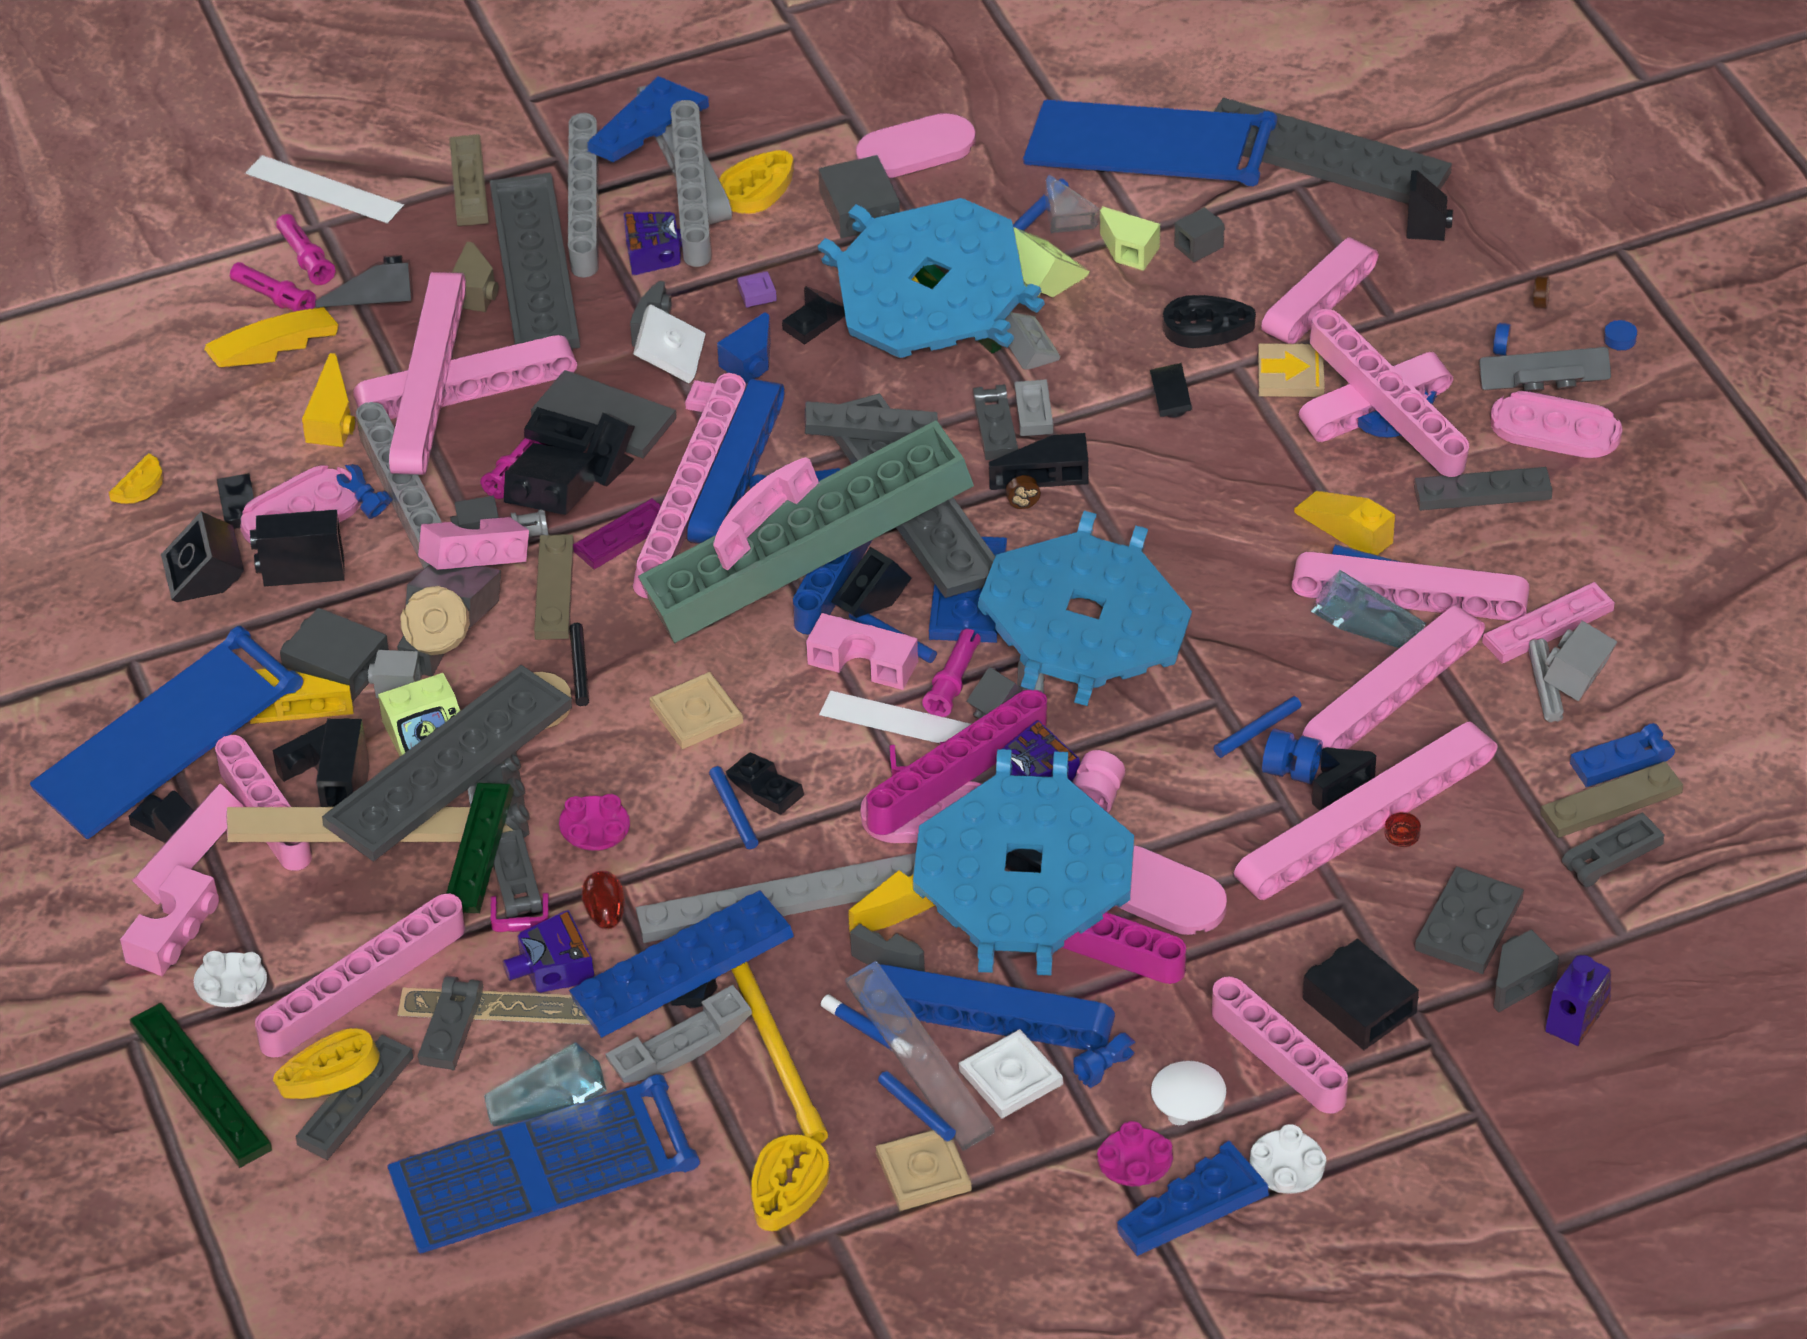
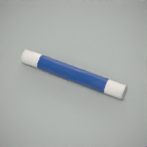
M827 994L822 999V1008L899 1056L909 1060L914 1055L915 1048L836 998Z

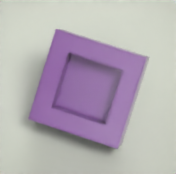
M768 271L737 278L738 289L746 307L777 301L776 290Z

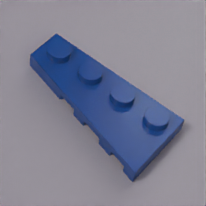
M657 76L587 142L588 152L615 162L641 147L644 139L652 136L658 137L665 133L666 126L672 124L671 108L675 103L682 100H690L695 102L699 110L702 111L709 107V97Z
M1228 1140L1220 1146V1153L1212 1159L1205 1157L1195 1165V1171L1183 1180L1178 1177L1167 1185L1168 1191L1159 1198L1152 1196L1117 1222L1118 1234L1136 1256H1139L1269 1196L1268 1184Z

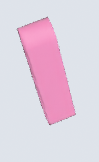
M1351 237L1346 238L1267 311L1262 321V331L1286 344H1295L1311 329L1312 318L1318 310L1332 309L1371 273L1378 260V251Z
M1434 352L1424 353L1393 366L1426 399L1431 395V391L1437 392L1436 395H1439L1446 391L1453 382V376ZM1349 384L1307 402L1300 409L1299 418L1316 441L1324 442L1359 428L1358 418L1377 410Z
M228 735L218 740L215 751L221 777L244 807H291L242 737ZM266 842L281 865L288 870L297 871L304 869L312 860L310 842Z
M1223 977L1214 983L1212 989V1016L1217 1023L1321 1112L1337 1113L1345 1107L1348 1076L1347 1072L1241 980L1234 977Z

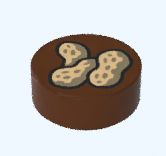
M1537 276L1535 278L1533 304L1535 308H1548L1549 277Z
M1018 476L1011 480L1006 487L1008 501L1016 509L1032 507L1038 502L1041 495L1036 480L1030 476Z

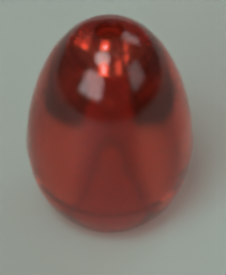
M597 871L590 874L582 886L581 894L584 908L590 919L599 928L605 930L613 929L619 924L624 913L625 893L618 877L611 872Z

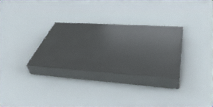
M567 370L560 374L531 409V416L535 409L539 407L597 425L602 413L611 414L635 426L625 452L643 459L676 419L675 409Z

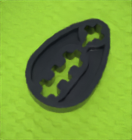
M1208 295L1182 296L1171 301L1163 311V332L1172 343L1185 348H1203L1225 344L1251 333L1256 325V312L1253 307L1224 297Z

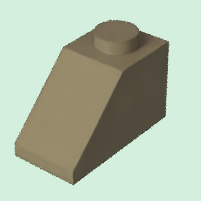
M467 242L452 273H464L466 290L463 309L486 312L491 300L494 301L497 297L498 282L494 281L493 268L473 242Z

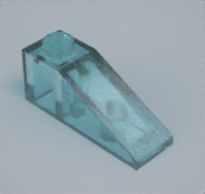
M1341 570L1324 584L1311 612L1341 630L1397 648L1402 647L1423 630L1426 625L1421 619Z
M575 1042L484 1095L490 1124L497 1127L535 1118L591 1100L607 1090L600 1062Z

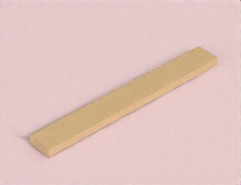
M227 807V842L345 841L323 826L322 816L334 807ZM443 807L400 842H461L470 807ZM505 823L502 833L513 831V829Z

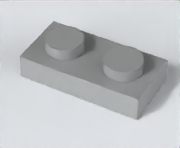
M1047 380L1015 382L1020 436L1053 434V420Z

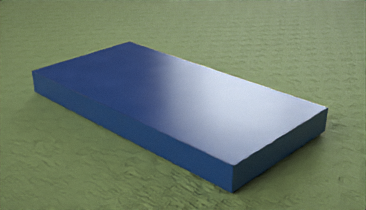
M982 537L995 556L996 554L1007 552V538ZM934 583L929 640L957 641L962 630L972 629L974 633L970 639L971 642L978 633L981 637V642L997 643L998 632L995 629L996 623L989 614L984 615L977 607L983 587L945 598Z

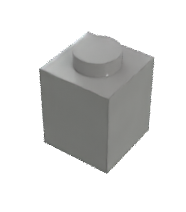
M378 650L375 663H370L368 669L369 684H374L376 698H379L378 694L419 681L422 677L419 651Z

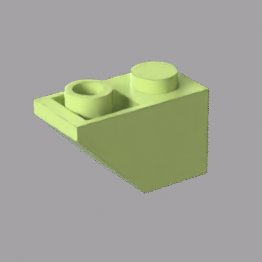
M1101 208L1100 235L1115 262L1144 271L1160 248V224L1110 208Z

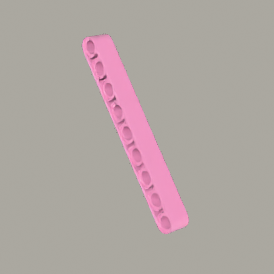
M431 272L390 447L389 467L391 474H426L465 299L466 282L464 273Z
M725 373L717 379L639 555L633 589L637 595L643 598H647L638 576L677 556L687 536L691 515L745 391V381L737 374Z
M1472 722L1463 723L1246 855L1235 868V878L1259 900H1265L1486 765L1494 757L1498 748L1497 743Z

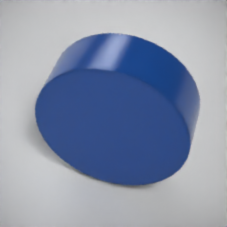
M1612 321L1605 327L1604 341L1612 349L1628 350L1636 344L1637 328L1628 321Z

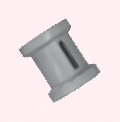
M538 510L536 513L517 515L516 512L511 513L513 520L529 530V537L548 535L545 511Z

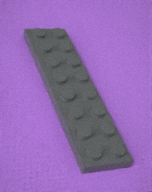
M1224 97L1214 110V112L1253 115L1269 111ZM1276 112L1273 113L1278 118L1274 130H1271L1262 162L1406 204H1409L1411 170H1418L1440 190L1452 170V163ZM1251 126L1242 156L1250 158L1259 127Z
M543 173L490 180L515 345L560 335L568 340L571 349L580 348L552 174Z
M880 393L841 403L845 405L890 408ZM833 436L851 464L895 442ZM954 497L896 527L945 598L984 586L995 555Z
M520 665L322 816L323 826L374 862L572 708V698Z

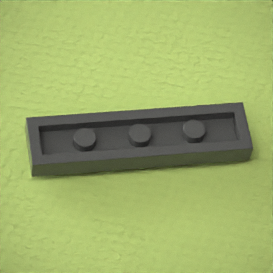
M806 401L804 410L805 434L897 441L935 420L938 421L937 412Z
M1547 467L1467 473L1456 477L1415 478L1414 489L1420 511L1552 499V486Z
M381 1035L375 1042L380 1058L373 1072L360 1083L332 1093L295 1136L297 1146L328 1160L413 1059L412 1048Z

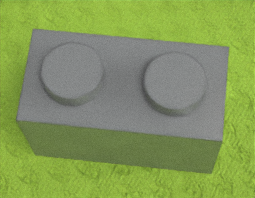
M1581 621L1574 632L1570 629L1566 631L1558 644V647L1561 649L1554 647L1545 661V665L1549 669L1543 680L1580 701L1606 665L1618 642L1586 622Z

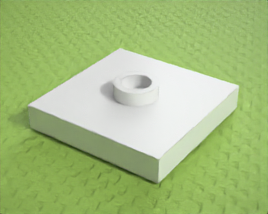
M650 304L644 312L633 354L690 383L696 374L706 333Z
M1020 1029L959 1062V1071L1001 1118L1010 1115L1063 1085V1076Z

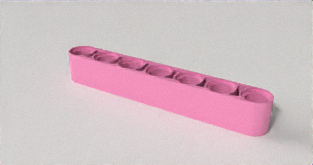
M1331 309L1318 310L1312 318L1310 344L1439 473L1447 477L1461 475L1466 468L1469 451L1468 440L1339 313Z
M560 335L550 336L451 360L441 407L556 380L564 370L574 373L577 368V362L568 340ZM408 370L360 382L353 391L357 406L360 407L368 402H376L385 408L390 419L397 418Z
M1305 552L1297 557L1292 580V589L1295 593L1308 598L1444 613L1450 607L1457 605L1474 617L1506 621L1515 620L1526 614L1530 589L1527 580L1516 575L1316 552Z
M1457 605L1450 607L1317 714L1307 724L1302 736L1322 740L1323 748L1349 749L1474 647L1484 633L1485 624Z
M441 894L262 1011L255 1020L261 1052L273 1058L287 1054L459 939L465 932L462 902L459 897L453 894Z

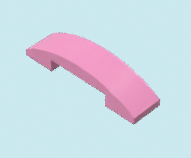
M804 457L774 471L753 486L730 510L723 520L713 544L721 565L725 570L728 571L751 549L747 538L786 500L795 504L799 503L819 483L810 459Z

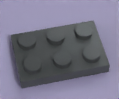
M1456 866L1416 940L1415 951L1483 974L1523 900L1524 889Z

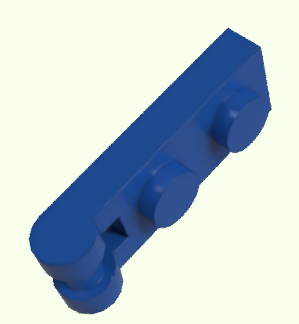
M1652 723L1646 725L1640 732L1571 754L1570 765L1587 788L1668 761L1674 755L1675 749L1668 740L1662 738L1663 732L1659 726ZM1649 746L1652 747L1651 749H1648V750H1645V749H1644V748L1649 747Z

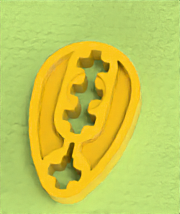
M785 150L761 153L738 162L724 171L719 181L728 197L731 211L751 214L761 212L773 205L784 194L792 181L794 173L793 156Z
M358 1028L344 1029L320 1039L293 1056L276 1071L273 1081L281 1096L286 1099H306L332 1094L352 1087L367 1078L376 1068L380 1053L367 1031Z
M786 1135L772 1140L762 1149L755 1164L751 1181L752 1207L756 1223L760 1228L766 1231L780 1230L802 1216L820 1197L828 1184L830 1171L828 1154L819 1142L803 1135ZM801 1152H806L807 1154H802L799 1158L800 1168H795L792 1172V1182H788L786 1186H780V1184H785L787 1180V1168L791 1169L795 1164L794 1155L799 1156ZM778 1204V1211H773L771 1215L765 1214V1212L770 1213Z

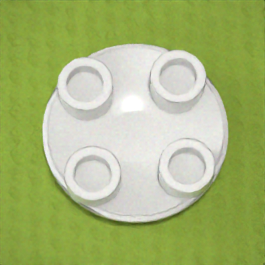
M219 951L208 952L204 955L203 964L200 965L194 976V988L198 996L205 1002L219 1007H236L249 1003L262 993L267 982V974L264 966L261 964V958L254 952L244 954L235 952L221 953Z
M1180 1061L1166 1066L1155 1076L1151 1093L1154 1103L1164 1114L1168 1115V1120L1171 1123L1184 1125L1189 1121L1205 1119L1213 1114L1220 1113L1224 1109L1226 1085L1221 1075L1212 1067L1196 1061Z
M1285 1125L1281 1130L1269 1132L1256 1141L1251 1148L1250 1164L1265 1180L1269 1189L1292 1194L1304 1192L1320 1181L1325 1171L1326 1156L1320 1146L1312 1138L1303 1134L1298 1126Z

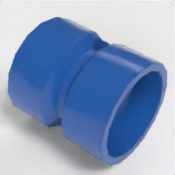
M1274 728L1266 743L1262 771L1263 773L1279 777L1289 773L1292 780L1312 784L1319 768L1323 742L1320 739L1304 735L1299 739H1295L1293 733Z

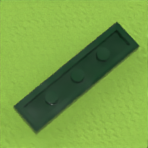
M477 783L446 894H453L459 897L462 902L463 913L480 914L514 792L510 784Z

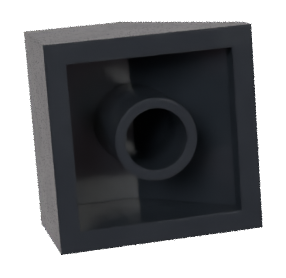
M202 511L161 554L171 600L175 602L224 593L244 572L233 525Z

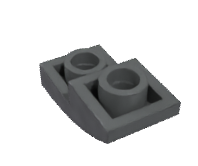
M658 281L653 285L636 306L630 322L632 347L636 345L644 312L650 304L670 314L672 299L671 295L666 294L665 281Z
M861 924L857 925L850 932L851 956L869 966L878 964L925 972L924 951L917 943L908 941L897 933L888 941H885L879 933L870 931Z

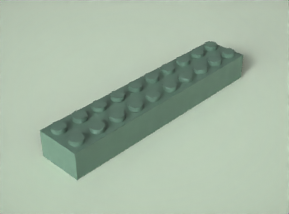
M935 420L820 480L799 503L795 504L786 500L747 538L751 549L728 571L722 567L713 546L715 535L639 575L638 578L651 606L673 642L676 643L970 489L974 484L963 456L938 421Z

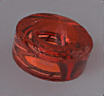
M1398 812L1387 818L1385 822V837L1391 844L1398 847H1408L1414 845L1420 838L1421 824L1416 816L1406 812Z

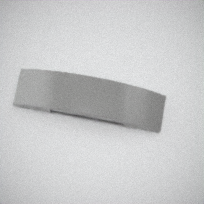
M731 985L702 1001L703 1011L643 1044L638 1037H635L606 1053V1058L624 1083L641 1081L656 1074L667 1073L701 1056L727 1038L752 1014L750 1006L735 986Z

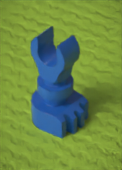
M354 464L345 465L352 474V480L350 481L345 474H337L336 477L339 485L355 493L354 497L358 502H363L360 509L368 519L375 518L387 508L393 499L386 491L373 493V487L370 484H366L363 472L359 466Z
M1121 1033L1107 1044L1105 1048L1100 1047L1094 1052L1088 1050L1075 1057L1073 1073L1075 1075L1078 1074V1079L1083 1081L1085 1086L1088 1084V1087L1092 1088L1101 1082L1104 1070L1110 1068L1113 1063L1124 1062L1131 1058L1135 1052L1129 1046L1136 1042L1128 1034Z

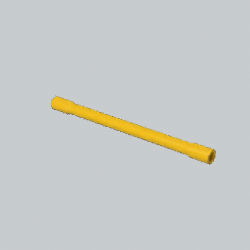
M745 962L731 971L745 1001L752 1010L751 1015L794 1107L797 1121L804 1136L810 1137L821 1144L828 1138V1132L818 1110L810 1100L748 962Z

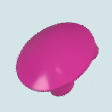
M614 794L582 798L577 796L570 797L566 800L565 808L559 818V828L563 837L572 845L585 850H604L617 845L625 838L630 827L629 815L621 805L620 798Z
M1126 1122L1119 1131L1111 1134L1102 1142L1097 1151L1098 1165L1103 1174L1116 1183L1126 1186L1147 1185L1162 1178L1170 1169L1173 1162L1172 1143L1161 1134L1142 1128L1138 1122Z

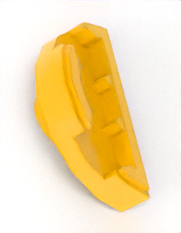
M148 453L109 492L110 501L121 504L136 503L148 499L155 494L163 481V472L158 459Z

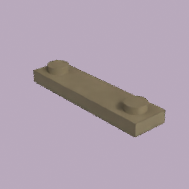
M480 134L449 137L457 226L489 223Z
M573 534L540 535L534 627L535 640L569 639L574 553Z
M1665 761L1541 806L1540 814L1556 837L1560 838L1682 794L1683 784Z

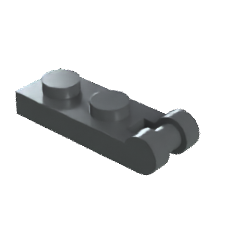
M995 385V389L983 390V387L973 388V401L985 461L994 460L1018 450L1006 385ZM997 402V404L986 405L985 403Z
M1642 812L1570 849L1563 856L1562 863L1568 870L1575 871L1578 874L1577 879L1585 887H1590L1601 876L1663 845L1665 834ZM1592 858L1593 862L1589 864L1585 862L1586 860Z
M522 830L504 832L501 835L493 867L507 919L518 917L519 912L531 910V913L541 912V899ZM527 893L525 897L514 899L515 894Z
M445 976L441 995L418 1053L419 1065L455 1070L482 997V981L470 979L469 982L459 981L458 977ZM456 995L464 996V1002L454 1001Z

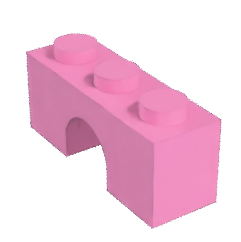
M510 517L480 519V529L478 530L461 528L452 522L421 524L418 557L437 570L526 562L529 530Z
M821 613L806 640L808 665L840 673L847 661L854 658H866L870 660L871 682L904 690L918 663L917 638Z
M178 864L158 889L163 912L169 915L159 919H152L139 914L120 939L125 963L163 976L168 968L178 961L185 945L190 939L196 937L200 925L209 914L216 910L219 902L214 877Z

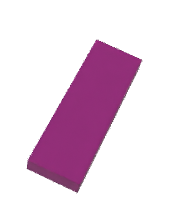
M651 498L573 544L574 553L595 570L647 539L661 505Z

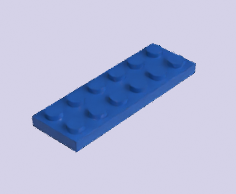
M759 890L752 895L745 896L729 907L711 914L708 918L680 930L677 934L664 941L648 947L641 953L617 963L597 976L583 981L581 984L570 989L569 992L574 1003L602 1038L789 940L794 935L789 923Z

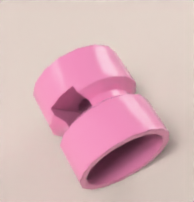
M1101 750L1090 751L1083 756L1072 783L1109 813L1116 798V791L1120 788L1125 776V767L1122 761L1109 752Z

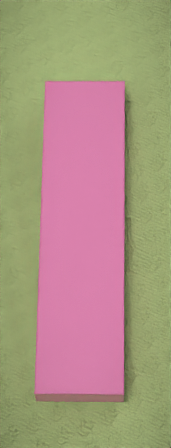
M1593 582L1483 634L1482 643L1503 664L1528 652L1531 640L1543 638L1549 642L1564 635L1568 629H1576L1581 621L1589 623L1614 611L1615 602Z
M221 783L211 791L132 879L157 905L161 903L158 889L176 865L192 869L227 829V807H244Z

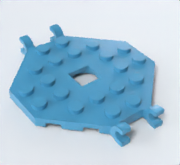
M963 198L877 218L872 217L865 208L855 204L848 214L849 217L856 220L852 224L853 229L862 233L845 252L841 251L834 242L826 238L817 246L820 252L825 253L822 262L828 266L838 268L849 334L898 358L911 356L913 350L930 347L932 351L957 345V340L975 337V340L990 338L1007 348L1014 340V336L1007 332L1011 325L1010 322L1004 319L1017 304L1021 303L1036 313L1045 305L1044 300L1037 297L1042 292L1041 287L1034 284H1029L1026 287L1024 284L1012 220ZM938 265L949 270V272L931 289L911 280L923 266Z
M1085 510L1076 533L996 554L980 594L977 607L984 615L989 614L996 623V631L1007 645L1014 646L1021 654L1020 661L1025 666L1021 687L1034 691L1040 673L1077 683L1078 691L1074 703L1088 706L1093 688L1105 685L1108 679L1120 676L1124 680L1146 673L1148 667L1161 664L1163 668L1174 665L1185 637L1192 611L1143 553L1144 542L1148 533L1147 528L1135 525L1129 547L1092 536V528L1097 514ZM1084 598L1097 602L1103 607L1099 619L1068 611L1067 607L1070 599Z
M997 749L995 776L919 826L913 890L920 897H927L937 906L939 914L955 928L960 927L970 936V941L978 948V972L993 973L995 951L1037 952V975H1052L1053 953L1064 946L1066 939L1076 932L1082 934L1101 921L1105 912L1116 905L1121 907L1130 901L1134 835L1068 779V752H1054L1053 777L1012 776V750ZM1015 849H1033L1042 853L1041 873L1005 871L1007 853Z

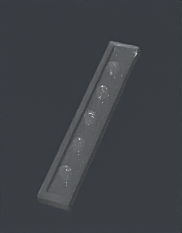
M875 961L845 979L847 987L929 1104L942 1119L956 1130L954 1139L962 1151L967 1150L995 1133L994 1126L878 962Z

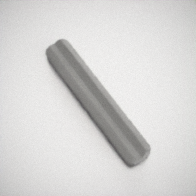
M1543 638L1539 640L1533 639L1529 642L1530 647L1528 651L1544 718L1548 722H1559L1563 719L1562 714L1564 712L1559 689L1543 680L1549 669L1545 665V661L1550 654L1548 643Z

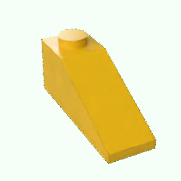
M329 353L302 417L306 443L344 447L348 435H352L354 432L355 417L350 413L349 401L337 356L333 353Z
M1315 491L1295 507V514L1352 549L1378 556L1393 543L1395 514L1369 498Z
M255 670L273 687L279 683V680L268 670ZM297 672L303 678L302 687L295 693L282 696L252 718L250 724L354 714L350 685Z

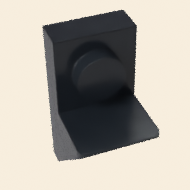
M807 286L804 287L805 305L782 320V330L804 345L845 317L844 304L827 293Z
M537 407L524 428V438L558 448L584 452L593 438L597 424Z
M602 413L587 450L588 454L595 455L594 481L603 486H608L634 461L633 457L625 454V450L635 426L608 413Z
M249 473L217 479L224 522L233 525L234 529L241 528L243 510L246 504L254 499Z
M326 723L272 750L277 775L283 782L304 773L312 767H315L318 771Z
M1323 748L1321 755L1322 773L1313 780L1312 804L1318 810H1322L1375 778L1377 756L1371 751Z
M173 790L163 800L150 794L128 817L132 827L166 843L194 811L179 793Z

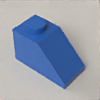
M764 312L717 343L719 367L727 373L741 376L745 384L750 379L760 377L769 370L771 345L769 314Z

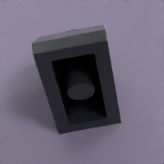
M1411 170L1407 239L1445 241V228H1452L1453 210L1447 209L1448 196L1418 170Z
M870 547L831 602L855 618L892 606L912 578L892 559Z

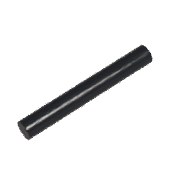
M573 623L569 629L575 700L578 706H586L589 704L583 625Z

